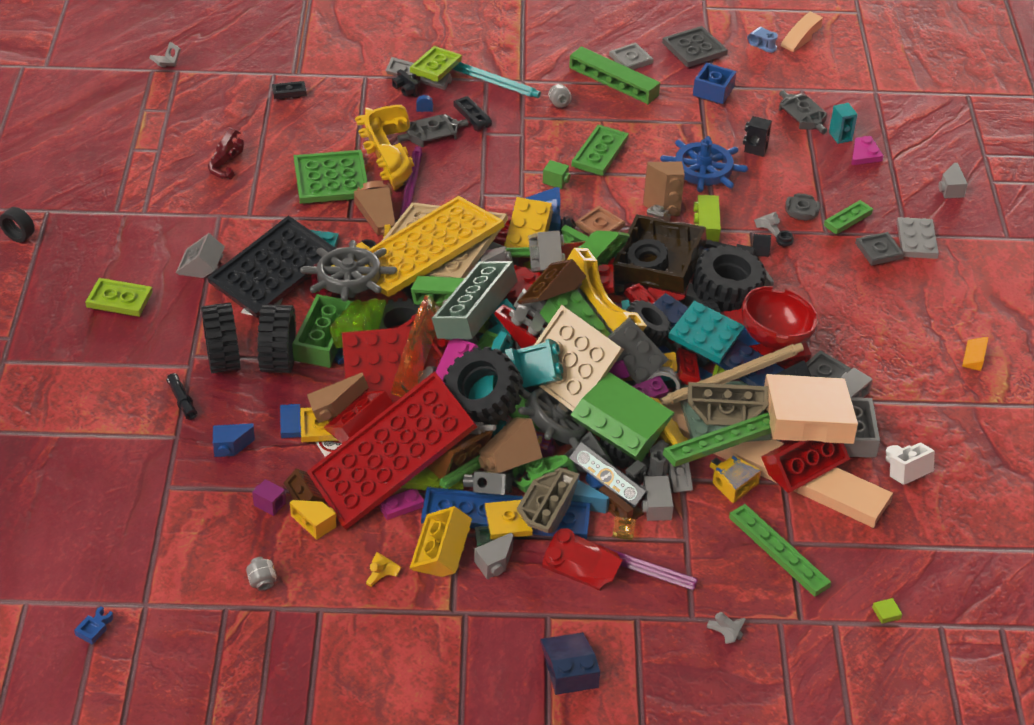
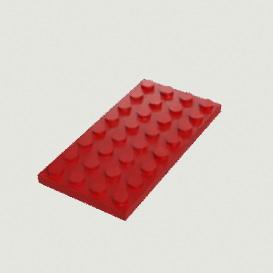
M434 371L309 469L307 473L329 507L333 508L336 512L337 519L343 528L347 530L475 430L477 425Z

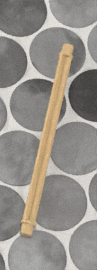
M801 343L789 345L696 383H728L797 355V353L804 350ZM688 387L681 388L660 398L661 403L665 406L673 405L688 399Z

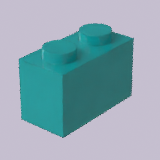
M849 103L833 106L829 133L837 144L853 141L858 114Z

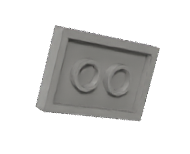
M898 217V236L900 249L904 253V257L937 259L939 253L933 219Z

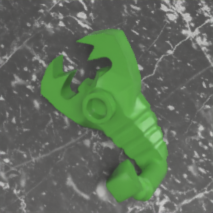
M566 455L549 456L548 458L545 457L513 468L514 477L518 473L523 476L525 469L528 473L527 476L530 480L527 481L523 477L521 482L515 480L517 487L525 493L533 480L545 474L555 472L560 467H567L570 471L578 472L574 461Z

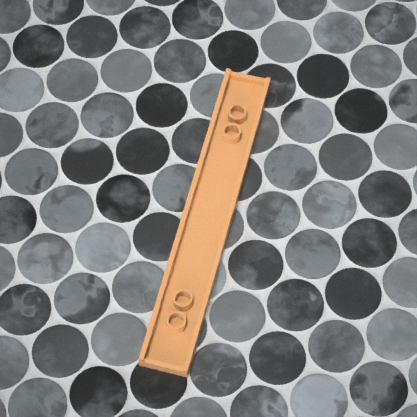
M681 403L666 405L668 409L675 413L672 419L677 422L683 436L690 440ZM773 438L764 441H750L713 454L726 460L731 456H736L761 470L760 476L775 482L768 475L761 456L780 447L784 443ZM837 467L794 490L872 528L875 527L877 521L891 503L893 495L892 492Z

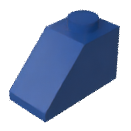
M254 423L214 425V457L235 456L255 440Z

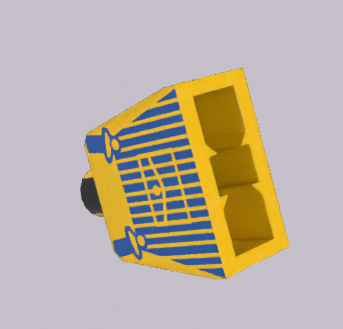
M731 456L725 462L716 457L710 463V468L714 470L713 484L732 503L759 484L761 470L736 456Z

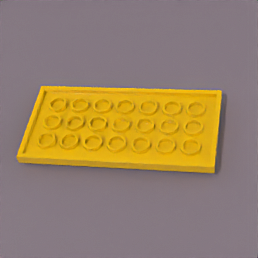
M457 196L368 249L373 253L381 248H385L387 253L378 258L380 266L397 268L396 274H381L376 284L381 287V293L388 297L395 295L398 291L415 282L417 276H425L505 227L504 221L466 199Z

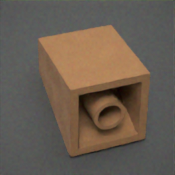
M513 418L479 450L480 466L484 468V471L501 473L543 458L531 418Z

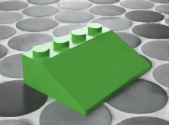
M608 372L580 400L571 416L575 422L636 461L642 462L675 413Z

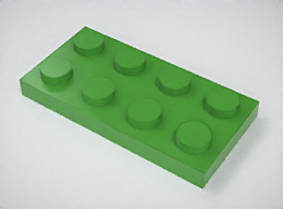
M598 124L572 160L571 167L603 176L628 140L629 133Z

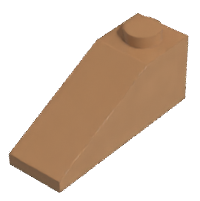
M362 372L307 394V397L318 423L336 417L369 387Z

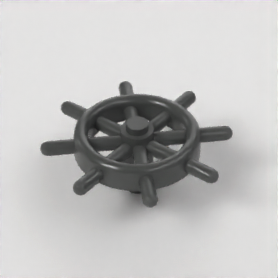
M351 240L349 247L338 248L330 252L323 248H318L317 254L322 256V258L318 261L317 266H303L300 268V272L303 274H317L318 283L310 287L311 293H316L325 288L328 291L341 294V300L345 302L348 298H353L357 293L368 289L375 293H380L382 289L376 283L379 281L381 274H396L397 268L380 266L378 258L387 253L385 248L372 253L367 249L356 247V241Z
M539 386L533 387L534 391L532 393L524 389L523 395L520 396L526 399L525 407H520L518 412L522 415H528L540 428L538 432L544 433L546 440L554 438L560 442L571 444L575 450L579 445L578 441L587 434L588 429L575 422L571 416L573 411Z

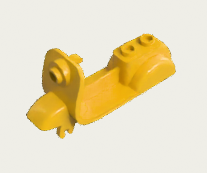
M402 105L385 106L375 110L365 108L366 115H360L355 118L357 125H365L366 127L358 132L361 138L368 137L369 141L363 143L367 154L375 152L378 158L376 161L378 167L383 168L380 177L382 180H389L394 191H396L412 174L414 163L412 158L408 157L406 147H402L401 143L392 146L387 135L405 132L410 128L407 110Z

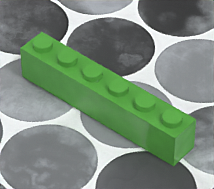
M582 46L570 55V69L639 101L649 104L659 96V81Z

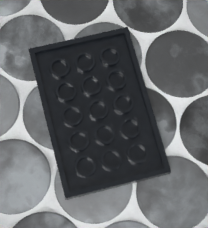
M288 215L207 277L211 285L258 318L263 304H276L312 275L301 273L300 268L303 266H314V264L318 263L322 256L317 254L318 248H323L327 252L337 248Z

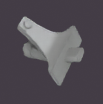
M777 212L754 219L757 228H767L777 237L780 232L777 224L780 223Z
M719 612L715 615L716 621L709 620L707 628L722 633L725 637V643L728 644L735 642L736 638L738 640L742 638L743 633L740 630L745 618L732 621L723 612Z

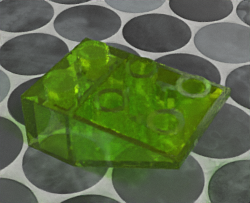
M374 298L365 302H361V300L351 302L347 309L329 327L335 348H343L342 332L379 329L386 300Z

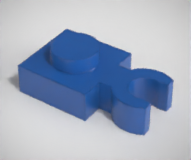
M99 607L94 618L88 615L74 629L75 636L93 645L107 630L106 624L113 620V612L110 611L107 615L103 616L105 613L104 607Z

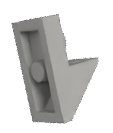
M668 461L667 474H669L671 493L693 490L689 462L674 467Z

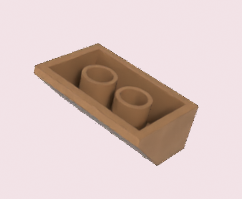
M682 161L647 162L643 205L650 208L654 205H660L664 207V210H668V214H671V216H680L685 177Z

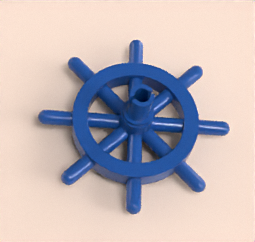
M706 136L701 142L687 145L681 140H676L675 145L680 148L676 157L665 155L660 157L662 162L682 161L685 173L684 180L696 184L698 192H703L704 186L720 183L731 189L734 187V184L728 178L731 176L732 171H748V167L745 165L733 164L732 155L739 151L737 147L726 150L719 145L713 144L710 136Z

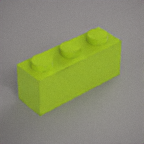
M698 195L697 202H694L693 212H696L694 213V223H697L695 225L706 227L707 240L719 242L721 231L719 196Z

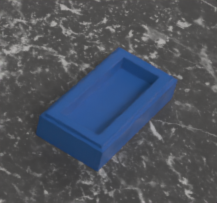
M300 404L280 405L281 438L301 437Z

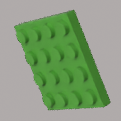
M362 150L293 155L300 204L354 199V191H357L358 187L360 189L363 188V184L367 182Z

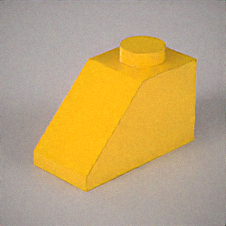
M292 500L290 502L291 517L316 540L336 528V512L325 503Z

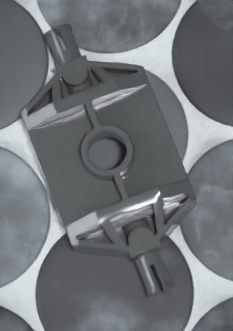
M785 90L780 91L779 95L783 100L780 102L779 111L782 108L785 109L800 123L799 129H817L821 134L827 132V128L823 126L827 119V113L806 94H788Z
M446 114L411 121L407 133L398 135L397 138L399 142L409 140L420 147H424L425 141L454 135V139H456L458 129L468 126L467 119L457 121V119H453Z

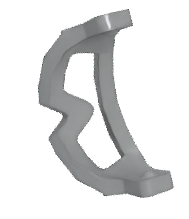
M661 366L647 379L662 375L667 376L675 381V391L680 389L679 376L670 367Z

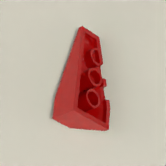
M504 304L500 306L494 315L521 349L533 346L541 334L539 333L536 336L530 334L528 326L523 323L520 326L511 322L512 317L509 315L512 308Z

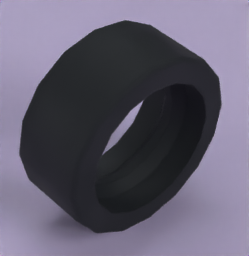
M11 207L0 216L2 231L13 241L24 242L35 231V225L31 217L18 207Z

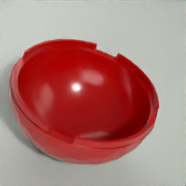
M773 286L758 287L751 290L742 303V320L747 332L758 343L766 347L779 350L792 344H803L816 330L818 321L814 307L805 298L788 289L781 291L773 289Z

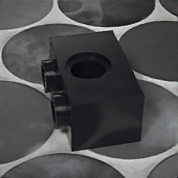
M752 116L750 122L747 121L745 125L747 135L743 139V145H745L744 152L764 157L769 144L772 120Z

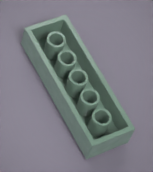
M513 261L478 262L432 317L437 339H473L516 284L517 277Z

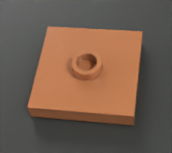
M598 206L578 219L576 227L589 235L595 231L617 232L625 227V221L603 207Z

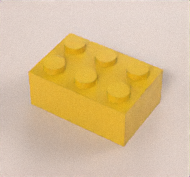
M517 197L504 246L506 248L529 247V235L537 232H548L553 214L552 203Z

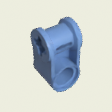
M758 27L747 36V40L752 46L769 53L777 50L776 40L778 35L775 32Z

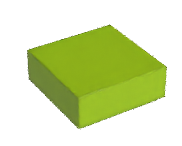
M893 598L873 603L872 608L881 624L901 619L902 613Z

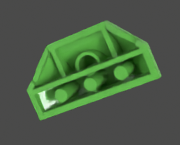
M595 231L578 248L589 249L598 261V266L607 265L626 245L630 235L615 231Z

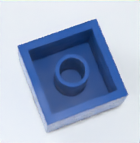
M706 63L694 80L693 96L723 104L734 89L736 71Z

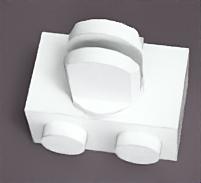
M921 442L904 448L898 445L889 446L886 449V461L890 463V477L905 485L933 472L935 451Z

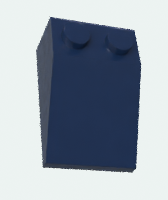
M583 632L540 639L555 695L599 688L600 669L595 653Z

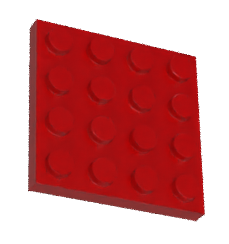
M420 326L342 332L345 379L363 372L369 387L365 391H386L393 403L417 385L418 371L424 370Z

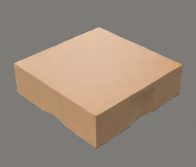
M766 374L764 386H768V407L766 410L770 416L769 424L774 440H813L854 444L858 422L845 379Z

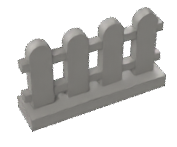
M523 288L513 305L516 307V310L512 309L509 313L512 317L511 322L517 326H520L522 323L527 325L528 332L532 335L542 334L545 330L542 327L543 324L548 325L540 314L546 301L519 305L517 301L527 291ZM527 314L533 317L532 321L526 318Z

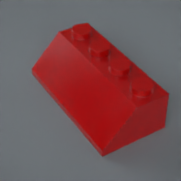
M791 440L761 456L768 475L787 493L798 489L850 460L844 443L813 440Z

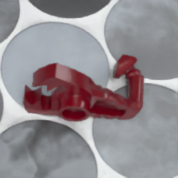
M229 128L222 141L218 143L216 152L208 164L209 172L221 179L229 177L231 180L235 174L233 169L229 167L224 172L217 168L228 160L234 159L243 152L244 141L240 138L237 139V134L241 133L233 128ZM236 138L237 143H233L232 139Z

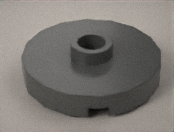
M798 193L794 194V197L787 198L785 211L795 219L810 220L818 216L820 203L818 200H814V197L811 195Z

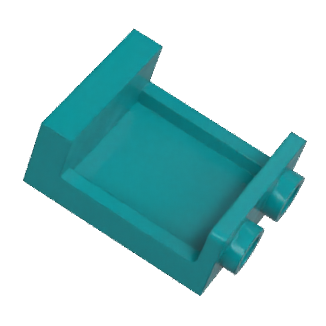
M545 339V342L518 350L514 348L505 350L506 355L511 359L522 376V386L524 389L563 380V366L558 356L560 348L556 341Z

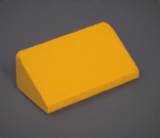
M989 337L967 341L962 367L981 371Z

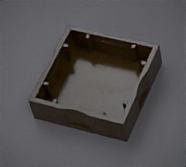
M636 214L628 230L630 237L626 245L617 253L613 262L614 280L634 284L640 283L644 286L685 293L696 268L697 260L700 258L707 243L706 227L682 222H669L660 218ZM644 239L660 241L667 247L668 267H666L665 271L635 266L634 263L628 264L627 252L629 247L633 243ZM652 254L639 257V260L642 262H651L657 259V256Z

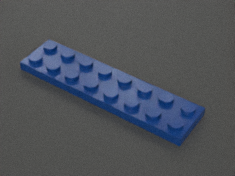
M427 487L421 523H424L426 514L455 506L472 518L470 528L489 530L485 503L522 500L523 496ZM571 501L555 533L559 529L567 528L572 530L574 535L587 540L591 503ZM532 528L533 535L554 536L555 534Z

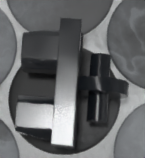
M400 69L397 71V77L392 79V86L395 89L401 87V92L404 96L413 95L416 98L419 96L417 89L421 85V78L416 74L408 75Z

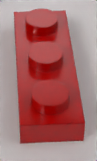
M678 348L676 360L679 380L687 385L688 382H699L700 374L697 355Z

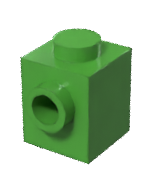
M550 160L543 169L544 184L562 189L565 183H568L570 180L569 165Z

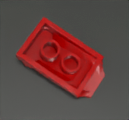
M562 528L554 534L545 552L542 567L600 591L603 585L614 580L623 559L620 558L617 552L574 535L570 529Z

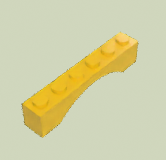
M574 248L567 260L573 259L586 275L580 289L594 305L597 313L605 320L607 326L614 331L630 317L644 331L647 325L638 313L621 309L608 297L600 280L598 261L587 248Z

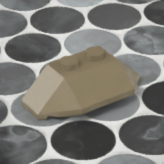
M688 382L687 403L706 425L730 426L756 417L768 407V386Z
M560 467L555 472L545 474L533 480L517 507V512L525 523L537 530L555 533L571 504L580 474Z

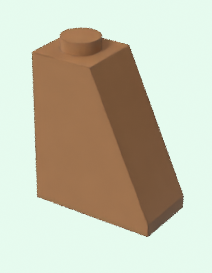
M390 188L354 191V203L375 233L384 236V225L390 224L391 228L395 225Z

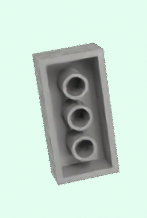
M560 231L537 232L528 236L531 270L533 272L544 271L551 263L565 260V254L561 251V246H564L563 234L560 235Z

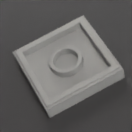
M637 43L609 52V56L615 62L632 70L653 63V58Z

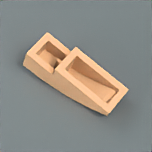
M813 12L807 13L787 34L781 43V47L792 52L802 47L812 39V34L821 28L823 17Z

